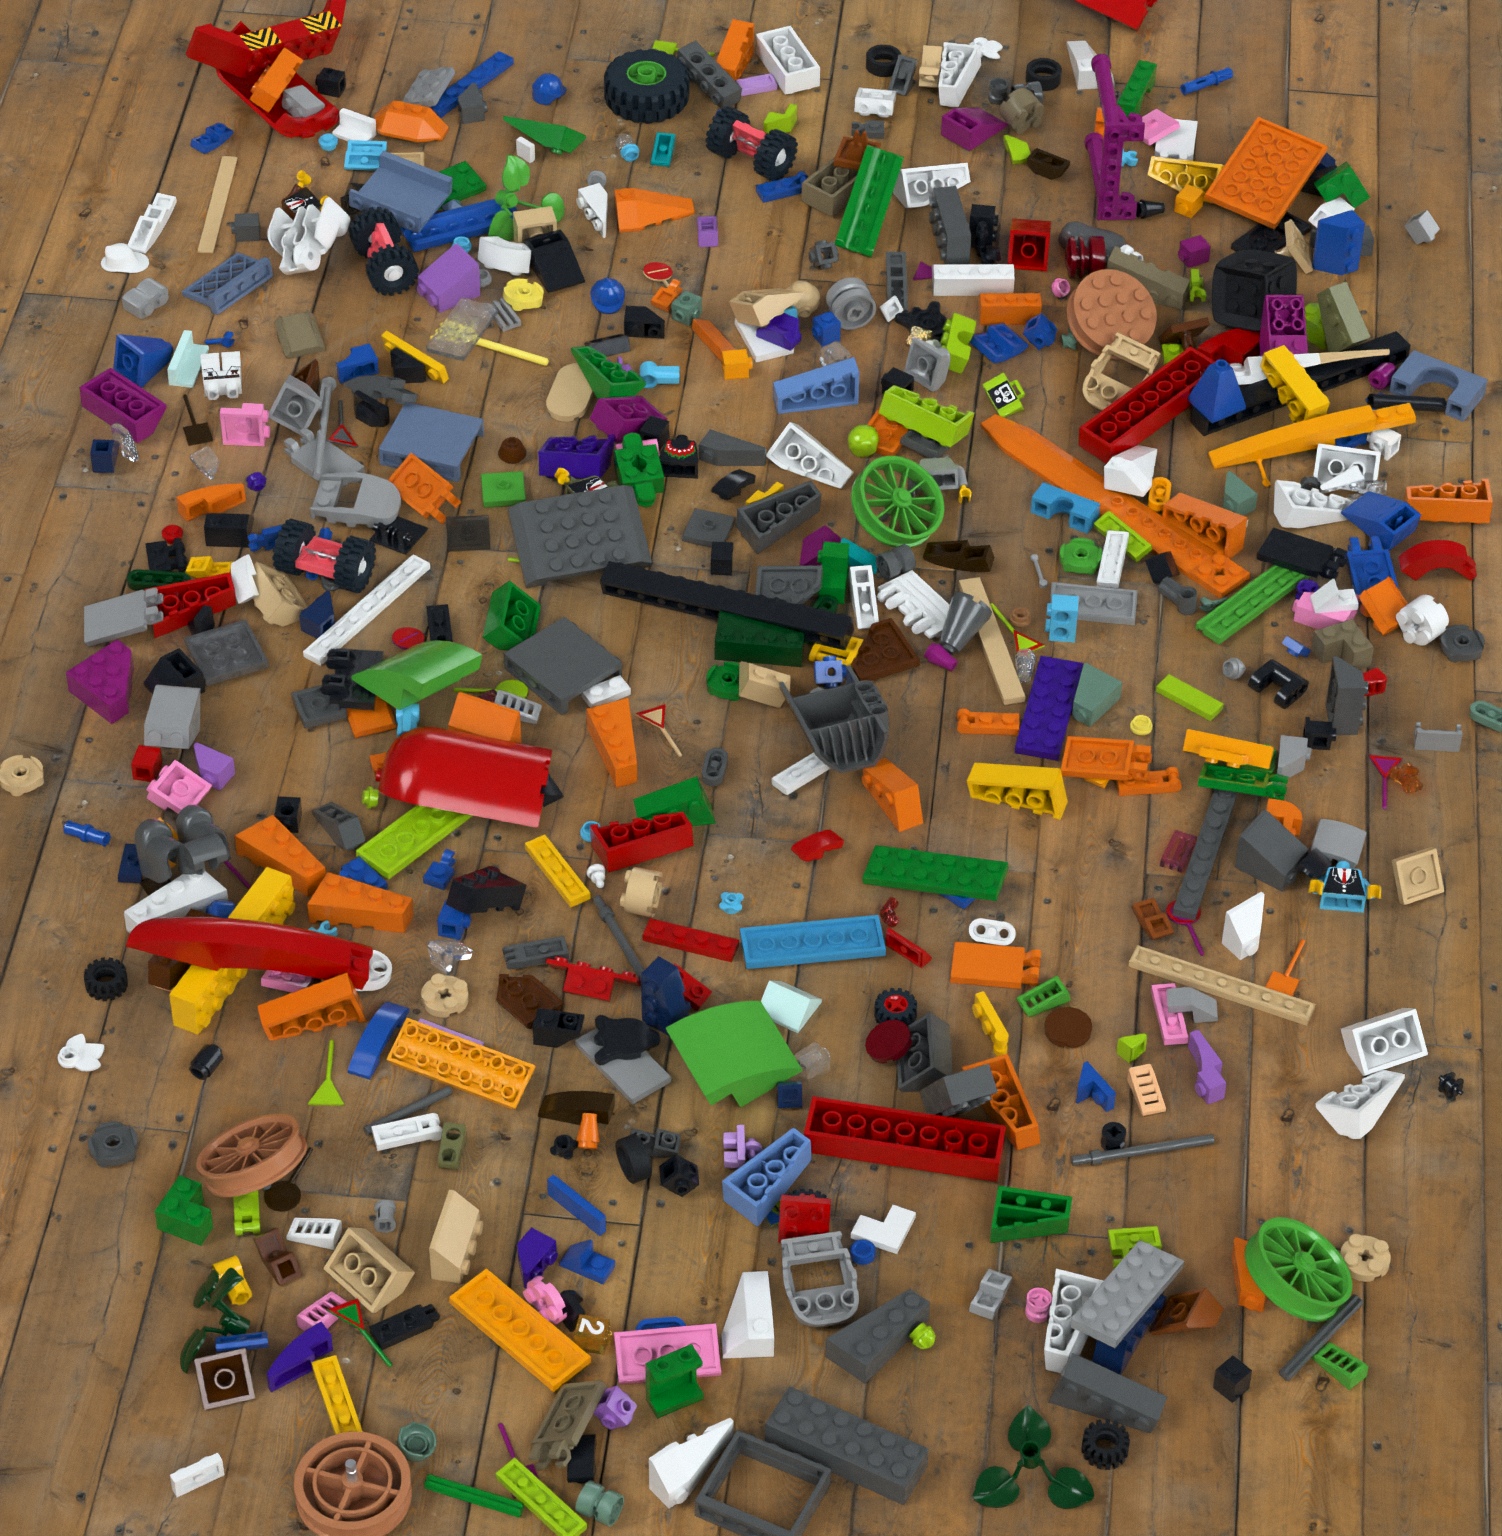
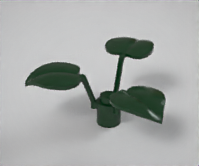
M233 1268L227 1269L220 1280L218 1271L213 1269L194 1297L193 1306L195 1308H200L205 1300H207L212 1308L216 1307L223 1313L219 1320L222 1329L204 1326L201 1330L197 1328L191 1334L180 1354V1366L186 1374L188 1366L201 1348L207 1332L220 1333L224 1336H227L228 1332L232 1335L246 1334L250 1326L248 1319L235 1313L222 1301V1298L234 1286L244 1280Z
M1027 1405L1016 1415L1008 1430L1009 1444L1014 1450L1020 1451V1460L1017 1462L1014 1474L1010 1477L1009 1472L1005 1468L998 1466L985 1469L976 1481L972 1497L976 1502L986 1507H1006L1012 1504L1020 1494V1488L1014 1480L1017 1479L1021 1468L1034 1469L1038 1466H1041L1048 1480L1053 1482L1048 1487V1497L1059 1508L1073 1509L1093 1500L1094 1491L1088 1479L1074 1468L1062 1467L1057 1471L1055 1478L1051 1475L1045 1465V1461L1041 1459V1449L1045 1448L1051 1440L1050 1426L1030 1405Z

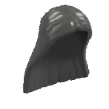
M1078 221L1067 223L1059 234V243L1063 249H1066L1068 237L1071 236L1075 237L1076 245L1079 236L1083 237L1084 245L1088 244L1090 236H1103L1105 242V262L1107 264L1114 247L1121 248L1125 245V239L1121 235L1109 230L1091 227Z

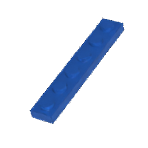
M498 51L445 90L436 106H431L430 108L442 118L458 106V97L472 83L477 84L478 90L512 66L514 64L513 57Z

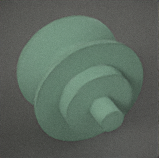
M1068 328L1069 334L1061 335L1063 339L1062 346L1063 348L1068 347L1075 350L1078 341L1073 336L1070 328Z

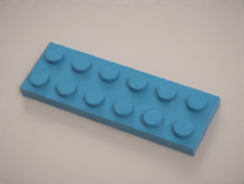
M879 915L740 928V939L746 969L886 956V947Z

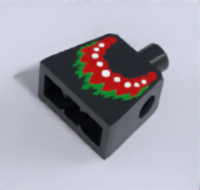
M678 435L676 439H667L659 456L664 477L698 479L696 442L689 440L686 435Z

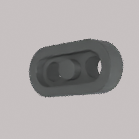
M712 748L707 751L702 767V781L706 785L717 786L724 781L728 765V753L724 749Z

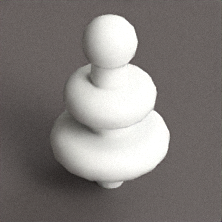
M602 864L591 865L587 869V876L593 883H596L598 888L604 887L605 867Z

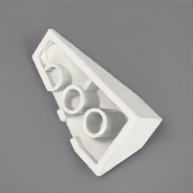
M1067 41L1077 89H1098L1095 72L1092 70L1091 65L1092 58L1097 54L1086 41ZM1111 72L1112 81H1113V86H1114V88H1115V82H1114L1113 74H1112V72Z
M1137 445L1113 456L1104 466V489L1144 497L1152 487L1157 449Z
M1276 480L1274 514L1282 527L1300 529L1348 520L1341 514V511L1352 504L1354 500L1335 494L1326 496L1316 488H1312L1310 491L1301 488L1300 483Z
M1381 1070L1363 1078L1362 1083L1353 1086L1349 1084L1344 1086L1343 1092L1337 1094V1092L1332 1091L1326 1094L1316 1103V1108L1338 1134L1348 1136L1350 1139H1361L1374 1127L1405 1079V1074Z

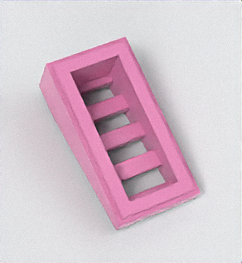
M331 1291L297 1315L298 1327L306 1331L317 1323L322 1322L328 1329L339 1318L324 1308L328 1307L330 1309L335 1307L330 1303L332 1301L338 1305L347 1301Z

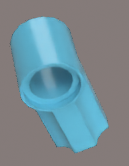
M652 361L643 362L640 365L639 376L646 382L644 388H653L657 384H679V366H657Z
M419 703L411 704L402 710L396 708L397 738L405 732L417 728V723L420 721Z

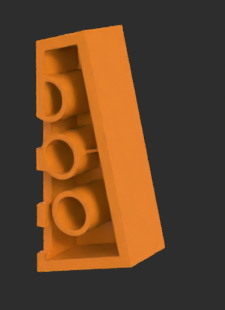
M274 815L234 835L237 855L242 858H249L251 863L257 867H269L290 875L294 889L307 897L315 893L326 875V868Z
M327 872L307 904L309 923L317 924L318 921L328 920L330 925L338 926L339 923L352 924L354 928L373 926L374 930L404 933L414 917L413 900L411 897Z
M348 973L335 976L334 978L313 984L307 988L257 1006L262 1027L270 1041L301 1035L304 1030L322 1031V1027L334 1024L337 1025V1028L347 1026L346 1022L358 1020V1023L367 1022L361 999Z

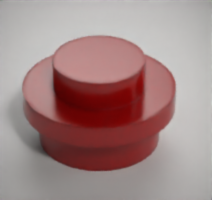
M168 525L162 530V538L168 544H174L173 540L175 538L182 539L183 529L180 526Z

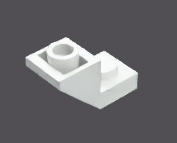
M1339 197L1320 205L1308 221L1317 228L1318 220L1346 211H1354L1355 208Z

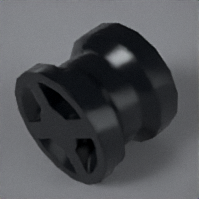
M1117 1122L1105 1124L1102 1129L1101 1147L1105 1151L1124 1148L1126 1128Z

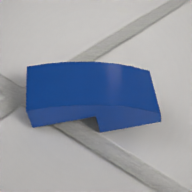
M222 123L206 127L205 135L191 139V147L203 154L208 153L228 140L233 135V130Z

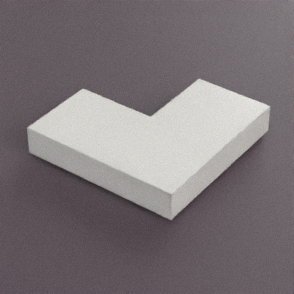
M892 1205L884 1223L860 1215L851 1232V1238L854 1240H868L877 1248L897 1254L916 1218V1212Z

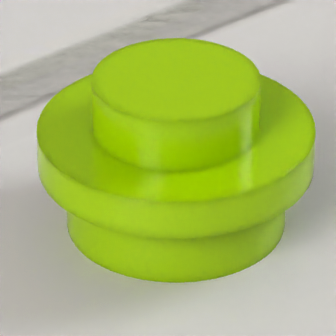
M368 786L367 790L362 792V804H365L367 809L376 807L378 804V789H374L372 786Z

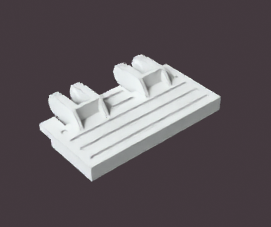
M913 570L878 586V600L880 602L886 600L885 605L890 610L898 607V610L906 616L903 620L904 624L908 627L913 625L911 630L914 634L924 632L929 639L941 637L950 605Z

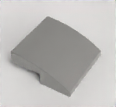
M1320 819L1309 853L1317 848L1330 861L1332 859L1339 862L1346 861L1350 864V868L1354 869L1358 864L1367 832L1343 822Z

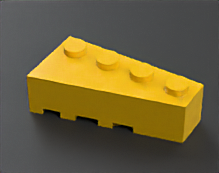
M1285 345L1264 352L1260 367L1272 388L1278 389V396L1282 405L1286 403L1291 412L1289 417L1292 422H1300L1326 415L1330 404L1328 397L1321 392L1316 382L1309 377L1305 368L1298 363L1293 353Z
M974 763L967 779L971 798L995 804L1004 802L1010 805L1011 808L1020 810V807L1032 809L1033 813L1042 815L1043 812L1052 814L1053 818L1061 820L1068 803L1060 768Z

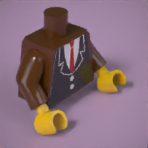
M303 170L297 173L299 183L295 184L288 196L281 201L282 210L293 221L299 207L303 206L307 210L308 205L313 204L321 212L325 199L329 197L325 195L319 201L307 187L303 188L304 185L311 183V177Z

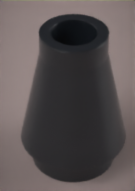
M1141 199L1137 202L1136 216L1145 219L1165 211L1163 202Z

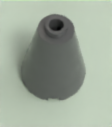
M956 592L951 598L939 643L951 655L953 653L958 654L992 615L990 607L980 600L977 603L972 600L974 596L963 592Z

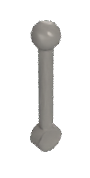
M1032 554L1030 560L1034 562L1040 580L1039 587L1046 588L1047 580L1043 578L1038 563L1039 557L1037 554Z

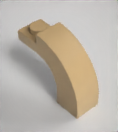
M923 45L922 65L919 69V87L938 88L943 52L941 46Z

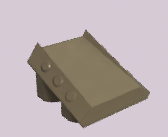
M309 310L290 316H279L275 321L277 339L282 344L283 353L287 359L325 350L314 314Z

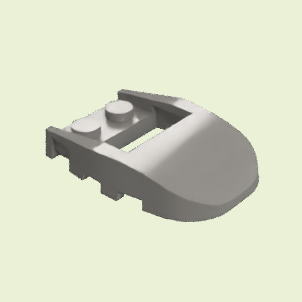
M354 471L321 474V481L313 505L310 507L311 519H315L316 516L326 517L329 523L336 524V521L346 523L347 527L354 528L356 524H366L367 528H372L374 523L379 522L389 525L398 516L401 496L393 483L378 476ZM348 483H359L361 485L354 508L336 507L343 485H348Z
M841 1231L781 1240L783 1284L795 1318L806 1326L824 1327L842 1324L852 1319L857 1311L859 1304L858 1276L856 1269L853 1268L848 1249L843 1248L841 1244ZM839 1259L844 1285L795 1292L790 1266Z

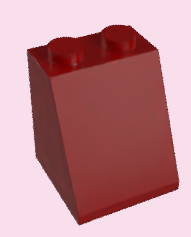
M1012 218L1008 264H1014V269L1047 271L1051 221Z

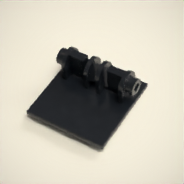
M397 516L389 525H384L381 522L374 523L372 530L375 531V534L369 541L406 555L428 528Z

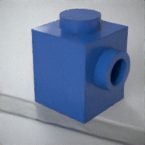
M831 311L813 317V326L811 328L813 337L822 347L839 342L841 322Z
M445 900L437 919L438 936L461 940L465 928L470 926L471 914H464L446 905L447 900Z

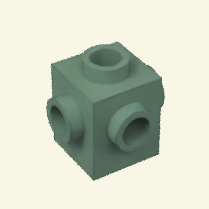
M685 290L671 304L672 319L690 326L692 320L698 319L702 314V297Z

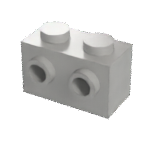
M303 85L286 89L283 92L282 107L293 117H309L320 112L325 107V104Z

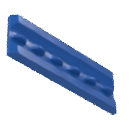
M495 199L434 214L419 233L401 226L400 230L413 252L422 251L454 242V239L457 237L471 238L488 233L493 217L503 209L496 203ZM516 207L508 208L509 211L512 213V219L513 212L517 211Z

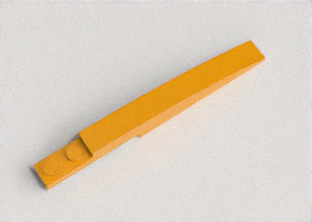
M1410 403L1372 410L1371 406L1367 405L1311 418L1260 433L1208 452L1213 468L1217 469L1252 462L1257 459H1267L1317 449L1318 443L1335 445V439L1416 423V415Z

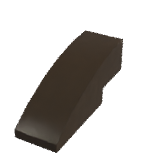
M968 540L929 542L923 555L925 561L970 572H990L995 558L990 545L970 546Z
M566 1091L545 1095L538 1112V1117L580 1125L582 1113L597 1114V1123L609 1125L615 1107V1094L596 1091Z

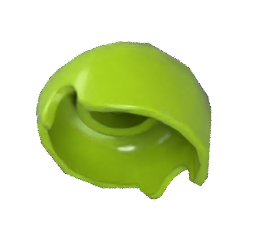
M867 424L857 425L851 429L848 435V446L853 455L868 457L876 452L879 442V435L876 429Z

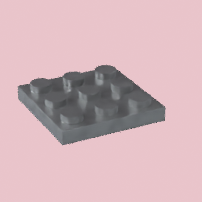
M246 619L184 637V644L195 665L203 672L206 686L269 668V662Z

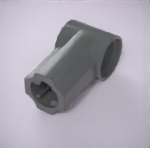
M1168 576L1162 579L1158 586V592L1175 603L1179 613L1183 615L1194 614L1197 610V590L1190 586H1182Z

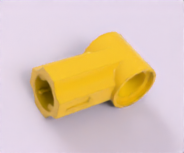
M236 1255L212 1264V1270L214 1269L219 1273V1280L229 1268L235 1269L244 1278L241 1263ZM244 1278L227 1295L232 1304L240 1306L247 1303L252 1297V1291Z

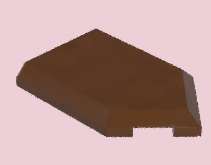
M499 974L496 1002L527 1029L533 1028L538 1008L556 1011L562 1008L563 1001L533 975L509 977V974Z

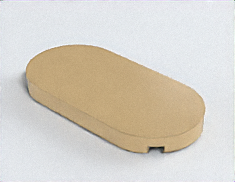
M578 363L562 367L558 371L546 400V411L555 420L570 422L574 421V418L578 416L579 418L583 417L587 412L594 392Z

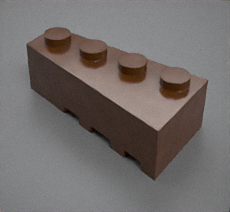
M190 909L185 916L221 918L194 909ZM154 954L148 961V984L171 990L177 985L192 964Z

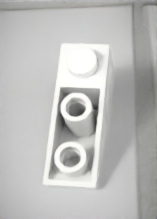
M600 183L578 189V198L576 199L578 208L583 210L587 220L592 222L594 229L605 238L608 215L607 192Z

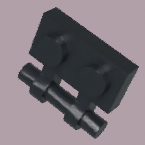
M175 538L172 546H168L167 541L145 543L149 570L171 572V570L178 569L179 572H185L188 562L187 557L184 555L186 549L182 539Z

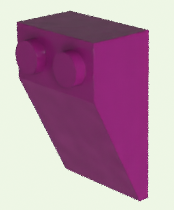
M630 396L599 398L590 420L605 434L615 435L614 442L620 443L623 442L624 436L628 433L640 435V429L650 415L667 420V418L644 397Z

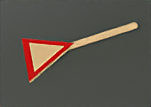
M666 704L635 714V716L660 728L679 757L682 756L681 751L664 727Z

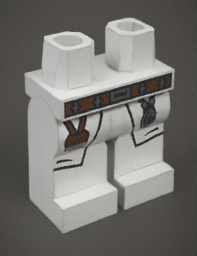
M240 351L221 353L222 371L220 370L219 353L200 354L205 397H208L209 400H217L220 395H227L230 399L238 398L239 394H242Z

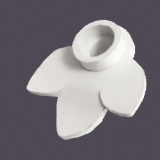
M978 37L969 44L980 46L981 57L984 55L988 58L1000 59L997 52L1002 50L1003 46L997 41H988L986 38Z
M83 1034L76 1035L70 1038L66 1046L60 1050L58 1062L64 1068L75 1067L80 1071L86 1072L96 1070L101 1067L98 1059L104 1052V1045L86 1043Z

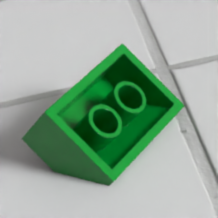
M509 580L492 592L482 638L498 650L512 649L535 635L541 605Z

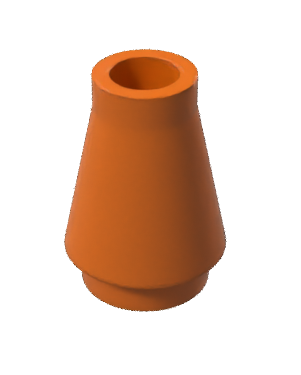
M582 1113V1120L576 1138L578 1148L597 1149V1143H600L597 1114Z

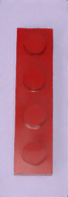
M652 918L649 919L643 933V941L728 962L733 961L739 947V939Z

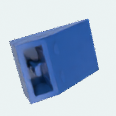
M1371 491L1366 492L1341 511L1343 516L1369 537L1379 536L1382 547L1389 549V551L1416 531L1421 514L1408 503Z

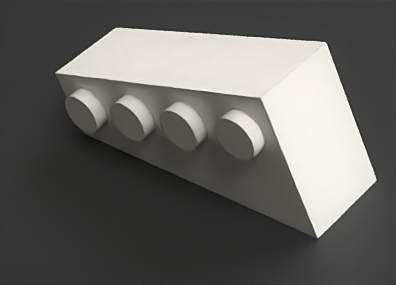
M944 42L938 84L940 105L959 107L981 66L980 46Z
M206 871L202 875L182 874L125 910L126 930L131 933L138 924L149 919L185 917L190 909L206 913L207 906H211L212 902L216 900L228 901L227 889Z
M1056 1268L1049 1324L1047 1326L1044 1346L1046 1370L1061 1373L1072 1353L1080 1355L1089 1335L1070 1327V1321L1104 1282L1103 1280Z

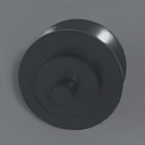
M987 245V251H980L982 264H995L994 260H1001L999 247Z
M1454 1072L1444 1076L1440 1075L1438 1078L1440 1079L1438 1091L1444 1092L1446 1090V1096L1449 1099L1456 1097L1458 1094L1461 1096L1464 1093L1462 1091L1464 1080L1462 1078L1455 1080L1456 1074Z

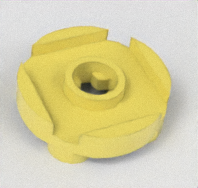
M528 279L510 280L507 286L504 287L503 298L508 304L512 305V309L515 311L539 308L542 306L544 295L541 285L536 282L533 284L527 283Z

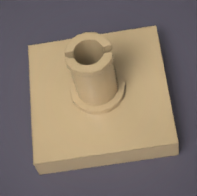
M1292 220L1285 222L1286 246L1274 252L1288 257L1293 256L1305 274L1313 271L1310 245Z
M1429 847L1392 860L1400 904L1407 905L1444 892L1436 848Z

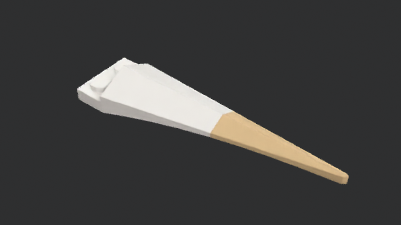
M1390 349L1293 355L1298 363L1305 368L1339 360L1389 355ZM1263 356L1247 357L1244 361V366L1239 363L1230 364L1234 370L1238 385L1253 384L1267 379L1260 367Z

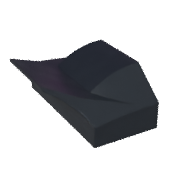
M359 390L354 393V413L356 419L370 427H385L390 423L388 406Z

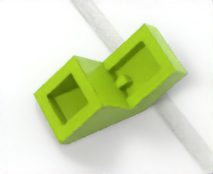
M790 103L785 114L769 111L763 122V131L766 134H769V131L774 129L785 133L791 132L797 121V105Z

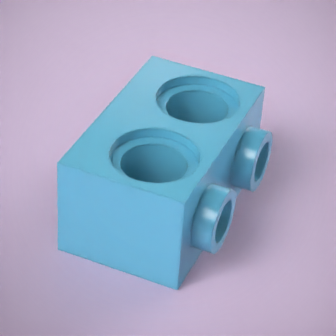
M1052 594V603H1047L1046 615L1051 617L1046 619L1045 632H1049V641L1075 643L1079 596Z

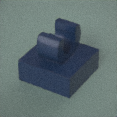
M802 1081L777 1082L778 1108L802 1107Z

